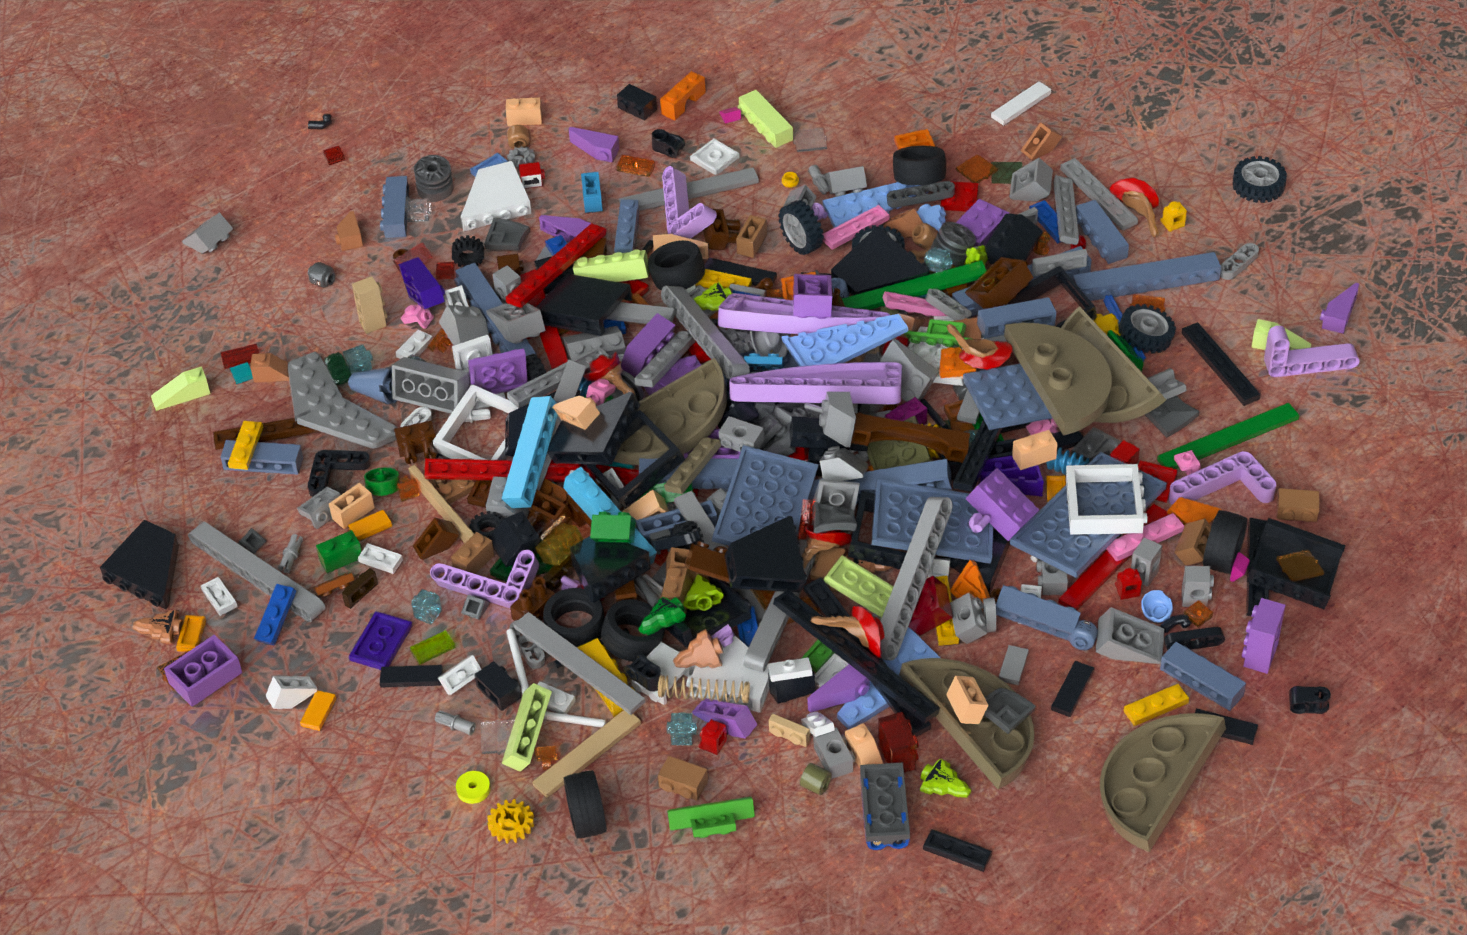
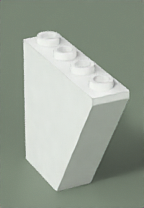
M512 161L478 169L461 214L463 231L490 225L493 218L509 220L531 214L530 200Z
M735 635L732 638L734 641L726 647L722 646L724 653L719 654L722 666L716 668L693 666V674L688 676L686 686L690 688L691 678L693 677L694 697L697 694L700 678L703 698L706 692L707 680L710 679L711 699L716 679H718L719 699L722 695L724 680H726L728 700L732 681L734 680L736 701L741 681H743V692L745 682L749 681L750 694L748 704L743 703L741 695L739 701L735 703L733 693L729 703L745 705L751 711L761 712L769 692L768 665L764 672L744 667L743 662L749 647ZM725 691L722 699L723 702H726Z

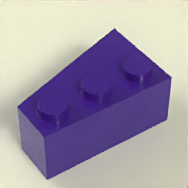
M419 257L398 264L411 300L424 309L445 302L443 286L439 285Z
M1012 456L988 459L978 479V484H980L998 468L1024 495L1043 496L1044 481L1039 465L1020 470Z

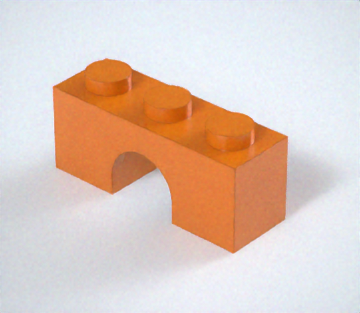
M692 71L688 73L660 99L661 114L674 121L685 112L687 99L696 102L706 93L705 77Z

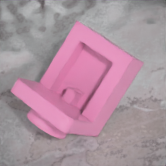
M410 305L405 309L401 320L404 324L418 322L425 329L434 316L428 308L424 309L420 305Z
M598 379L588 386L586 399L589 397L597 404L596 406L603 404L605 398L615 392L616 386L608 380Z
M1053 418L1035 421L1026 426L1030 435L1050 430L1051 433L1059 432Z
M1192 450L1174 456V460L1180 470L1185 471L1187 475L1201 470L1200 463Z

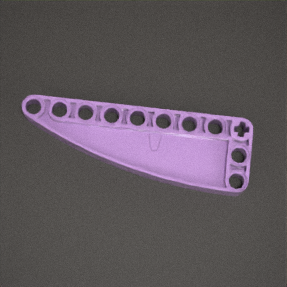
M730 294L719 305L718 325L725 328L788 334L805 332L808 334L817 332L818 329L843 324H847V326L855 325L859 321H864V323L875 321L876 318L890 316V314L832 305L831 317L825 319L811 316L799 318L793 316V300L746 294Z
M897 362L835 363L783 368L741 375L729 380L730 399L738 402L822 403V400L826 398L827 392H850L853 404H897L901 402L902 365Z

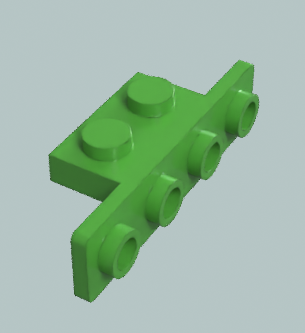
M930 319L926 333L908 331L904 335L910 342L915 344L926 342L932 346L942 344L949 348H953V346L962 348L956 338L948 332L947 325L952 324L955 326L962 337L964 336L966 325L960 322Z
M752 797L669 809L667 811L670 830L692 828L694 838H706L714 834H729L736 831L735 820L753 818L755 816Z

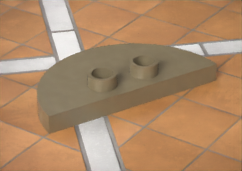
M1080 306L1068 317L1061 328L1081 336L1095 346L1104 356L1111 370L1112 386L1109 401L1104 412L1094 422L1118 423L1132 420L1151 412L1166 401L1159 390Z
M1013 323L1005 325L1004 337L1006 341L1012 345V351L1063 435L1079 431L1089 426L1101 416L1109 401L1112 376L1106 359L1095 346L1081 336L1056 326L1039 323Z
M713 358L639 401L641 404L639 410L679 448L682 455L694 449L702 438H707L714 431L726 408L727 386L718 362ZM644 425L621 444L614 461L623 464L639 465V458H660L669 449Z
M926 658L902 663L899 673L900 677L940 708L939 714L935 716L993 785L1000 789L1014 781L1025 768L1033 747L1034 725L1031 715L1009 734L985 715H983L979 724L960 723L946 694L955 676L974 677L984 697L999 688L1012 692L1015 691L988 671L957 660Z
M1188 713L1159 718L1130 732L1113 748L1101 771L1100 793L1103 808L1110 824L1124 839L1138 848L1148 852L1151 851L1226 730L1224 717Z

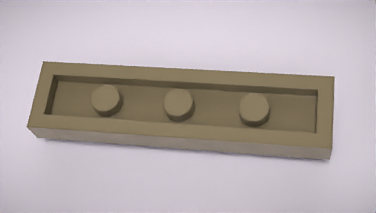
M702 438L665 483V490L667 492L683 494L721 447L720 440Z

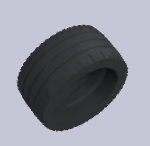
M920 145L901 148L895 151L893 154L894 179L906 185H927L942 181L946 176L944 150L934 146Z
M679 240L660 246L650 255L648 260L652 280L659 290H662L664 286H679L688 289L698 283L705 275V264L698 246L691 241Z
M1223 510L1217 512L1207 540L1203 566H1210L1212 570L1231 574L1237 554L1241 551L1248 521L1246 517Z
M582 588L564 589L549 598L544 607V624L575 647H579L597 638L598 640L601 639L605 616L600 600L595 603L590 602L585 589ZM572 611H583L593 617L590 622L577 628H565L556 623L560 616Z
M634 599L618 601L610 607L603 622L601 639L611 654L626 661L634 662L636 656L642 654L647 657L662 642L665 628H661L648 636L639 637L630 635L618 627V625L627 624L639 628L644 618L652 611L651 605Z
M583 771L563 777L568 808L576 838L591 837L607 832L603 804L594 771Z

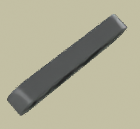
M943 181L893 190L887 194V204L892 208L951 198L955 194V185L950 181ZM928 191L934 192L933 194H926Z

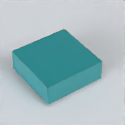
M248 362L230 368L236 385L253 379Z

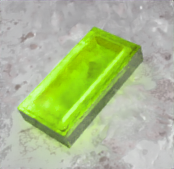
M445 630L411 646L410 652L418 664L421 665L456 647Z

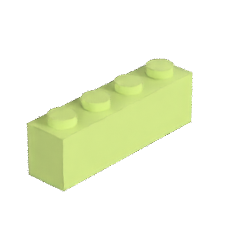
M757 90L739 97L738 109H740L741 114L775 148L793 141V127Z
M633 250L628 253L617 252L613 255H598L593 258L582 257L576 260L573 266L574 275L613 282L648 278L650 272L646 250Z
M535 683L524 691L502 764L520 772L530 764L552 691Z

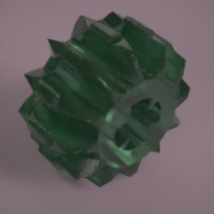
M337 352L325 358V365L335 384L346 383L351 373L343 355Z

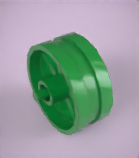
M389 467L375 468L364 475L365 488L374 496L393 494L400 488L399 473L396 469Z

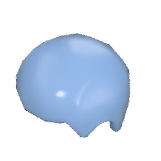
M1151 590L1141 600L1144 616L1154 623L1166 621L1173 612L1171 598L1166 596L1161 590Z

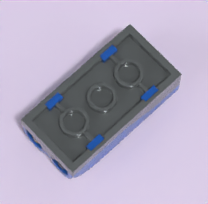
M903 763L860 765L864 831L868 848L872 850H881L886 846H891L894 849L905 848L910 842V829Z

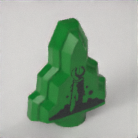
M665 597L660 598L650 614L642 621L638 628L639 632L650 635L661 628L670 627L675 623L682 622L686 617L683 612L685 610L683 604L676 597L671 600Z

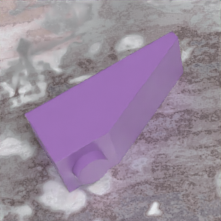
M569 127L571 143L597 160L613 162L619 151L618 136Z
M539 216L540 229L554 237L562 235L566 242H570L591 224L580 218Z
M1359 283L1353 284L1330 301L1326 310H1322L1320 320L1323 321L1322 329L1344 334L1357 298Z
M849 664L807 698L808 711L815 712L855 701L861 695L863 696L868 692L870 680Z
M705 698L692 711L693 715L707 723L712 719L725 724L727 734L745 739L757 726L748 706L719 702L718 700L711 702Z

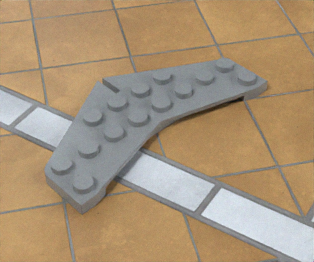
M314 351L288 363L293 411L297 424L372 449L379 448L396 440L394 428H398L397 426L342 397L318 353Z

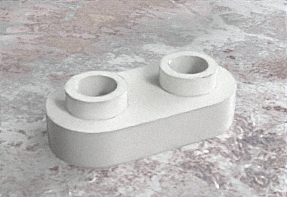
M426 407L415 409L401 423L400 427L432 421L430 409Z

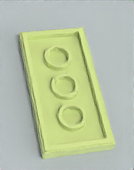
M843 555L823 580L832 588L881 618L894 587Z

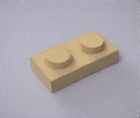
M772 714L769 718V732L773 735L788 739L796 745L808 746L810 742L809 728L775 714Z

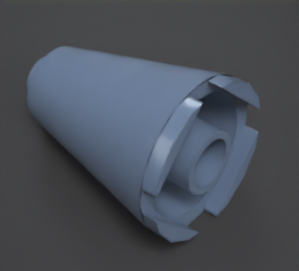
M392 367L354 372L349 377L348 384L352 391L385 404L397 402V400L392 399Z

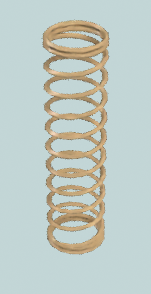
M660 675L659 677V698H662L664 696L666 690L667 696L671 698L673 696L675 689V695L677 699L681 697L683 691L684 698L686 700L689 698L691 692L692 698L696 700L700 690V697L702 701L705 700L708 692L709 700L711 702L714 700L715 694H717V700L721 702L725 691L726 702H730L732 693L735 703L739 701L740 695L742 696V701L744 704H748L749 702V681H746L744 684V692L743 681H741L739 695L736 701L734 680L732 681L731 693L728 700L726 680H724L722 695L719 699L718 679H716L713 697L711 699L710 679L707 680L706 692L703 698L700 678L697 694L694 698L692 677L689 692L686 698L685 677H683L682 679V686L679 697L677 695V677H674L673 689L670 696L668 689V675L666 676V682L664 675Z

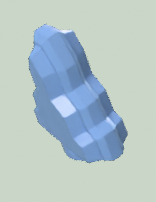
M924 204L916 211L923 223L929 224L938 232L942 224L946 222V212L940 205L931 206L930 204Z

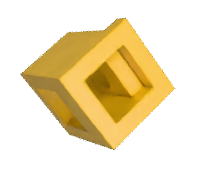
M1173 201L1164 207L1163 218H1160V221L1169 232L1184 227L1187 210L1180 202Z

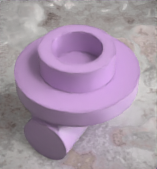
M813 203L811 210L813 209L815 212L814 216L817 215L818 220L826 219L828 212L824 210V207L820 203Z
M974 513L969 520V526L974 533H979L990 522L991 518L988 515L982 516L980 513Z
M563 576L561 579L562 590L582 588L578 580L570 579L567 576Z
M727 624L711 637L712 639L718 637L721 645L726 647L734 641L732 638L735 634Z

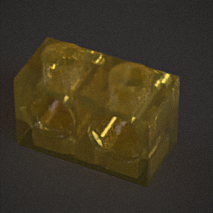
M561 524L535 548L544 563L559 565L571 555L570 547L584 539L577 526Z

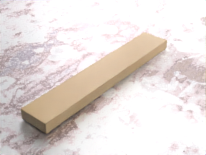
M417 466L409 467L411 481L442 518L453 523L460 534V539L466 543L474 533L429 480L425 479Z
M623 710L535 779L533 786L548 798L564 785L563 777L584 770L641 724L640 719L634 714L630 715Z

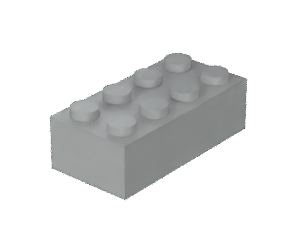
M406 357L392 364V399L452 414L469 389V372Z

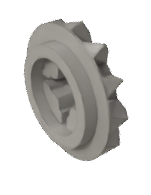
M515 147L514 150H509L507 160L508 162L512 161L515 167H519V164L533 163L535 160L534 151L530 150L529 147Z
M732 331V334L727 335V340L738 353H746L753 349L748 331Z

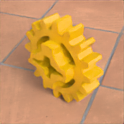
M506 799L504 800V805L497 803V809L491 808V815L487 816L488 829L491 830L492 837L497 836L499 842L504 838L507 844L510 839L517 843V838L520 837L524 840L525 833L531 834V827H534V815L530 810V806L525 807L523 801L516 804V799H513L512 803H508Z

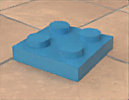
M750 353L749 356H744V360L749 367L754 366V370H757V367H762V370L767 368L769 371L784 368L783 357H779V354H768V357H762L758 353Z

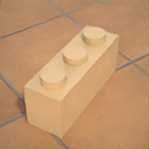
M372 276L352 283L359 323L365 333L368 334L386 327L385 319L387 318V313L383 308L385 302L380 294L383 292L380 283H376Z

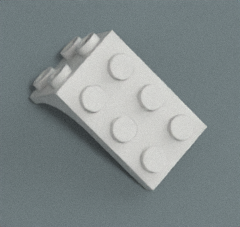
M488 335L452 346L455 368L465 372H469L468 360L493 355ZM504 393L496 394L506 399ZM478 400L472 410L490 407V405Z

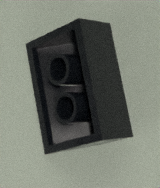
M1005 214L985 246L989 264L993 265L1001 257L1024 260L1026 262L1043 234L1042 229L1022 214Z

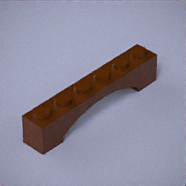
M855 413L856 420L851 443L868 446L869 443L875 441H907L929 447L944 455L947 460L963 463L968 453L970 433Z

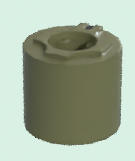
M810 763L801 776L800 786L818 795H822L829 788L832 773Z

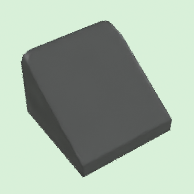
M251 528L238 544L255 554L266 540Z
M468 594L461 613L480 620L490 603Z

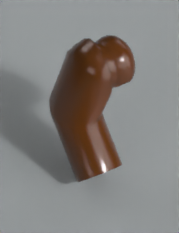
M763 278L753 288L770 290L774 284L770 278Z

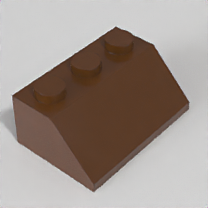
M1001 257L965 293L983 309L1004 306L1014 299L1017 293L1025 288L1034 277L1024 260Z
M700 541L697 544L692 543L685 567L688 570L729 582L724 556L727 550L719 547L713 550L709 548V544Z

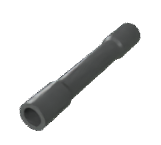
M640 575L633 579V581L653 608L658 603L660 597Z

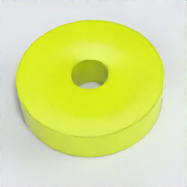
M469 771L462 774L456 782L457 795L463 802L469 804L485 800L490 793L488 777L479 771Z

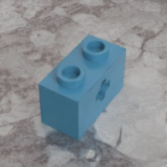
M599 172L581 173L585 213L603 211Z

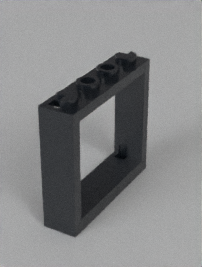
M1060 265L1030 281L1025 288L1017 293L1014 299L1006 304L1031 301L1061 284L1092 320L1097 318L1095 305ZM1067 319L1056 324L1055 326L1061 328Z
M641 410L637 411L623 442L646 425L669 449L666 453L621 490H618L595 466L597 464H584L624 509L629 507L685 460L679 448Z
M862 491L856 514L857 526L856 530L852 533L848 557L901 569L906 552L858 541L864 511L874 513L875 501L874 493Z

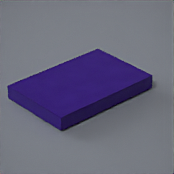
M375 611L351 651L349 661L381 670V667H389L411 630L412 622Z

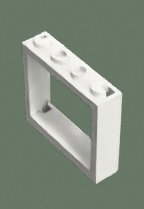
M471 384L434 438L433 446L435 452L451 459L487 460L451 444L450 441L478 400L507 413L518 409V407L510 400ZM505 439L491 460H506L511 457L505 456Z
M1138 464L1066 466L1070 535L1143 533V523H1147V513H1143L1146 509L1145 499H1141V497H1144V486H1140L1142 484V472H1138ZM1132 481L1136 515L1078 516L1076 483Z

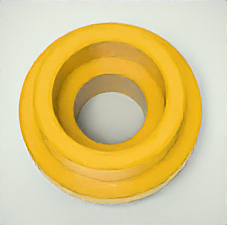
M786 172L782 177V184L788 188L795 187L799 184V177L794 172Z

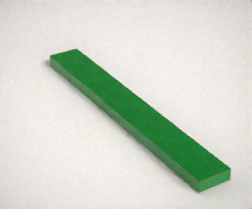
M981 260L843 298L842 301L845 307L871 310L885 306L883 300L885 291L918 297L927 294L929 289L943 290L976 281L987 270Z
M1286 403L1157 456V461L1161 466L1178 469L1179 466L1174 460V456L1192 450L1197 460H1200L1299 420V414L1290 403Z

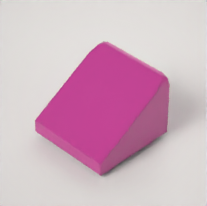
M736 107L719 111L725 124L741 119V111Z
M1240 552L1237 554L1232 567L1231 582L1245 575L1250 560Z

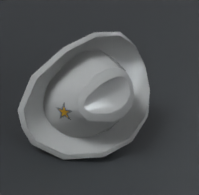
M750 330L751 343L755 353L760 354L762 357H768V354H779V357L783 358L786 356L788 349L782 341V336L788 335L789 337L788 333Z

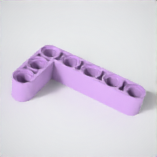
M668 166L662 174L668 234L691 239L715 221L717 213L702 203L689 210L686 176L674 167Z
M1274 326L1268 332L1264 362L1271 377L1351 369L1360 362L1355 347L1352 344L1289 350L1290 342L1283 326Z
M1242 451L1171 483L1169 503L1173 505L1179 497L1195 501L1239 480L1244 483L1260 502L1269 503L1274 499L1276 482L1252 454Z
M521 551L516 558L506 584L441 563L435 564L431 568L430 575L440 587L466 595L469 594L510 608L519 599V593L531 587L539 568V561L532 551ZM532 559L529 564H525L526 560ZM445 572L443 577L438 578L439 574ZM520 577H524L522 582H517ZM459 578H463L460 583L456 584ZM476 584H481L478 589H474ZM499 589L495 595H491L494 590ZM517 595L514 600L509 601L511 596Z

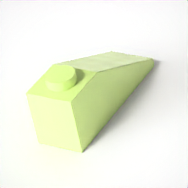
M1258 319L1254 330L1252 348L1265 350L1269 330L1274 326L1281 325ZM1285 328L1290 342L1289 350L1311 348V343Z
M202 366L181 373L151 395L156 411L209 395L210 391Z

